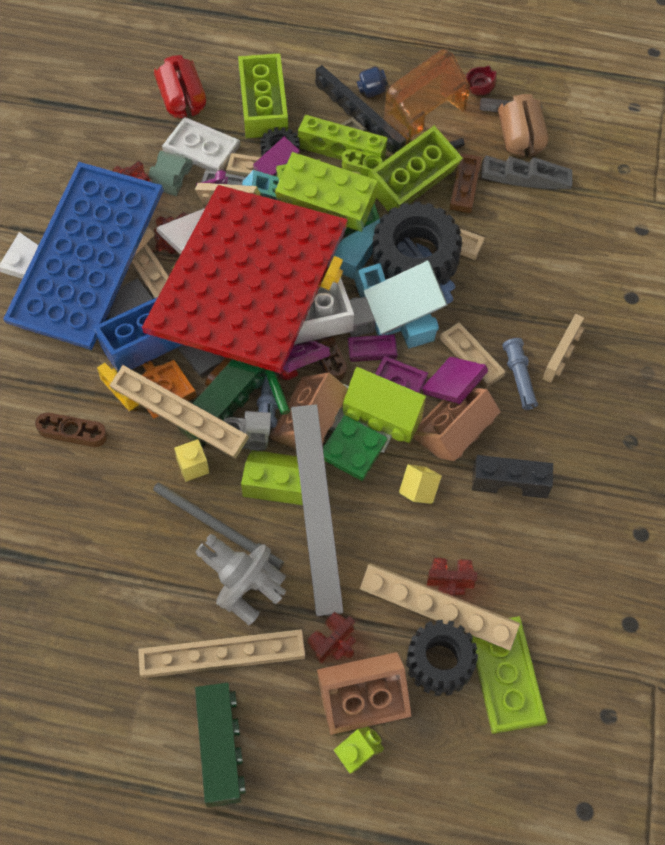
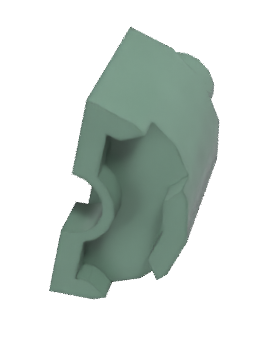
M161 150L155 167L152 166L149 170L148 178L152 180V183L162 185L163 193L177 196L182 187L183 178L185 175H188L193 162L186 157Z

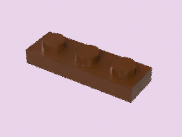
M460 153L463 159L457 168L449 209L471 213L482 157Z

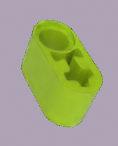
M348 149L342 154V169L357 172L366 177L372 169L383 162L377 155L355 149Z

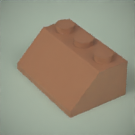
M329 372L302 377L287 403L290 412L280 416L277 426L273 428L269 438L296 449L291 407L317 404L323 445L327 431L335 423V416L343 406L348 388Z
M474 388L461 404L442 400L420 422L413 438L438 458L455 461L463 455L464 450L471 443L478 439L480 433L494 422V419L501 411L487 389Z
M397 652L317 670L330 735L412 717L405 668Z

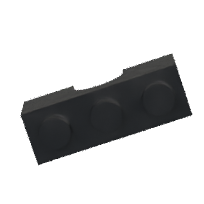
M477 455L473 466L472 491L497 493L501 487L514 486L522 489V496L547 499L553 487V463Z

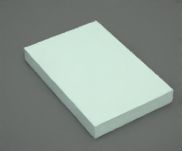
M429 261L364 290L382 335L448 306Z

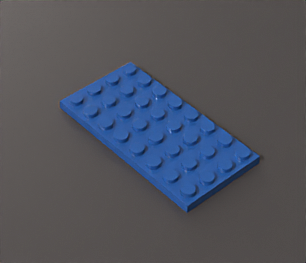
M78 162L3 318L4 322L92 350L97 340L93 327L105 322L164 191L162 185Z

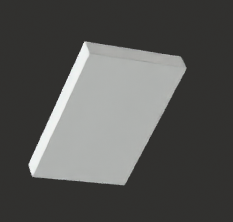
M184 117L162 145V148L165 152L191 159L194 165L217 172L224 169L229 162L231 153H235L240 147V140Z

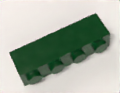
M232 359L193 402V405L222 421L233 417V413L237 408L246 404L252 391L258 389L264 383L266 377L264 369ZM178 427L180 432L187 436L190 440L195 441L198 439L202 448L206 444H208L200 438Z
M229 683L195 687L205 805L208 808L241 803V794H246L244 776H239L238 765L243 764L241 747H236L235 736H240L238 718L233 719L232 708H237L236 691H230Z

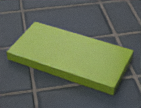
M520 616L509 618L521 623L511 650L472 635L471 643H476L477 646L476 654H478L476 668L492 734L541 726L548 723Z

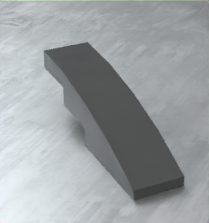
M486 155L482 160L481 178L531 188H572V169L533 157L530 162H526L509 156L506 161H502Z

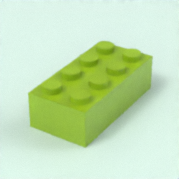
M280 54L238 56L245 137H263L264 133L268 134L269 129L274 131L275 127H278V130L285 127L286 131H288V114Z
M434 125L372 169L367 177L378 180V195L376 198L389 212L394 207L398 209L401 204L408 203L409 205L455 171L463 158Z
M292 152L276 187L275 194L278 201L348 219L347 227L362 232L378 195V180Z

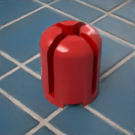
M175 55L164 59L165 63L157 71L155 68L154 76L167 112L177 119L187 118L185 111L187 103L192 117L199 114L205 108L206 94L193 60L183 59L182 55Z

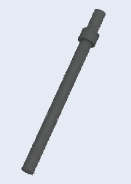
M158 482L154 486L153 491L250 553L262 545L252 542ZM270 553L268 557L269 563L280 570L284 561Z

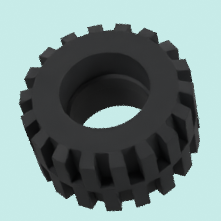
M437 620L435 625L430 621L425 624L424 629L420 627L410 641L406 666L409 667L408 674L410 678H415L414 684L417 687L420 685L424 686L423 691L428 694L430 690L435 691V696H441L442 692H445L446 696L452 695L454 690L459 692L470 681L478 661L476 643H471L473 637L470 633L466 635L463 633L465 630L463 626L454 627L453 621L443 624V620ZM435 646L446 647L454 653L457 665L450 670H439L429 663L426 651Z

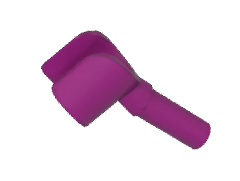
M219 170L215 174V179L200 183L227 184L228 177H225V171Z

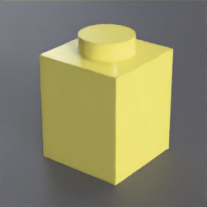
M198 439L174 448L185 482L209 474L207 459Z

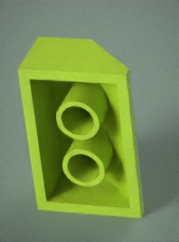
M356 367L343 402V414L355 421L368 425L374 431L385 432L397 441L410 443L422 420L426 396Z
M251 450L245 463L241 482L243 497L303 505L297 456Z

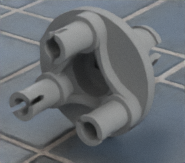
M210 534L207 537L206 544L215 553L203 544L196 550L198 557H201L206 564L218 572L220 582L224 584L217 597L216 604L228 612H234L248 626L256 620L259 611L243 600L242 595L250 589H258L274 604H277L282 599L280 595L286 593V590L280 587L286 575L269 563L268 557L271 549L265 544L256 548L248 556L245 552L232 550L223 541L217 539L215 535Z

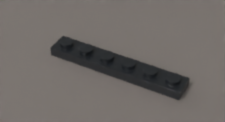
M323 65L316 68V86L323 90L333 102H336L343 108L346 114L351 115L370 133L387 137V150L395 154L406 146V139L330 71Z

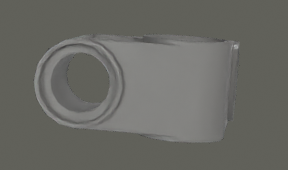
M246 411L245 419L231 417L224 420L225 423L248 435L249 438L242 449L261 451L268 447L271 413Z

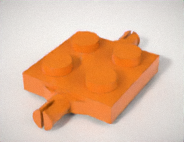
M151 360L142 364L146 370L142 374L143 377L186 401L197 397L195 389L174 360L159 366H154ZM147 409L153 419L159 416Z

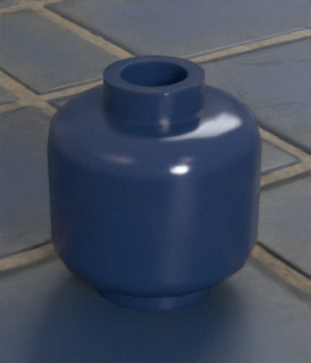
M377 66L360 72V80L356 82L360 94L365 93L367 98L384 93L386 86H388L384 70H380Z

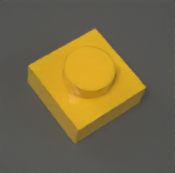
M334 256L320 287L330 290L333 282L338 284L343 270L339 269L343 259Z

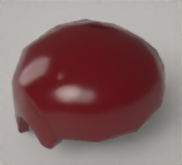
M489 65L472 68L466 74L465 85L473 95L484 96L490 94L495 89L497 73Z

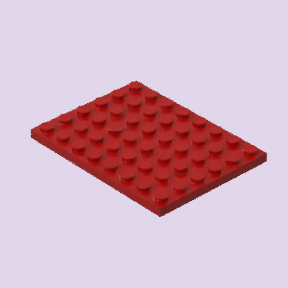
M217 185L142 326L143 333L281 373L347 228L348 219Z

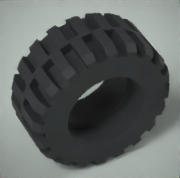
M414 202L413 205H408V203L401 204L398 209L394 207L389 210V215L384 214L381 217L380 223L375 227L373 236L374 265L381 264L386 280L429 261L439 285L440 283L445 285L450 281V277L456 273L460 261L462 237L460 236L461 230L459 225L455 224V219L450 214L446 215L445 210L440 207L436 209L430 203L422 205L421 202ZM407 237L423 238L433 243L438 250L425 258H411L402 254L396 246Z

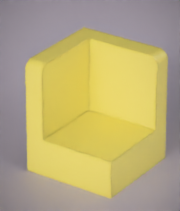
M408 464L399 492L413 502L432 504L442 475L428 467Z

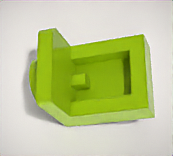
M367 726L357 729L337 746L334 752L351 774L374 755L381 753L384 747L381 745V738L378 733Z

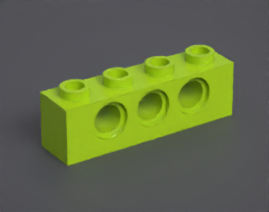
M309 115L304 116L298 129L300 149L342 160L343 152L348 149L377 155L382 161H384L386 156L387 137Z

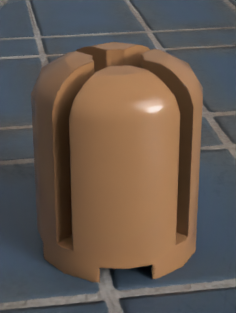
M521 94L513 96L514 100L505 106L502 103L498 108V114L507 152L513 157L524 158V149H526L529 158L541 153L546 148L548 133L540 100L533 99L531 94Z

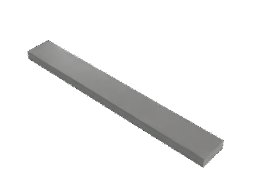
M317 404L291 407L316 616L343 613L318 407Z

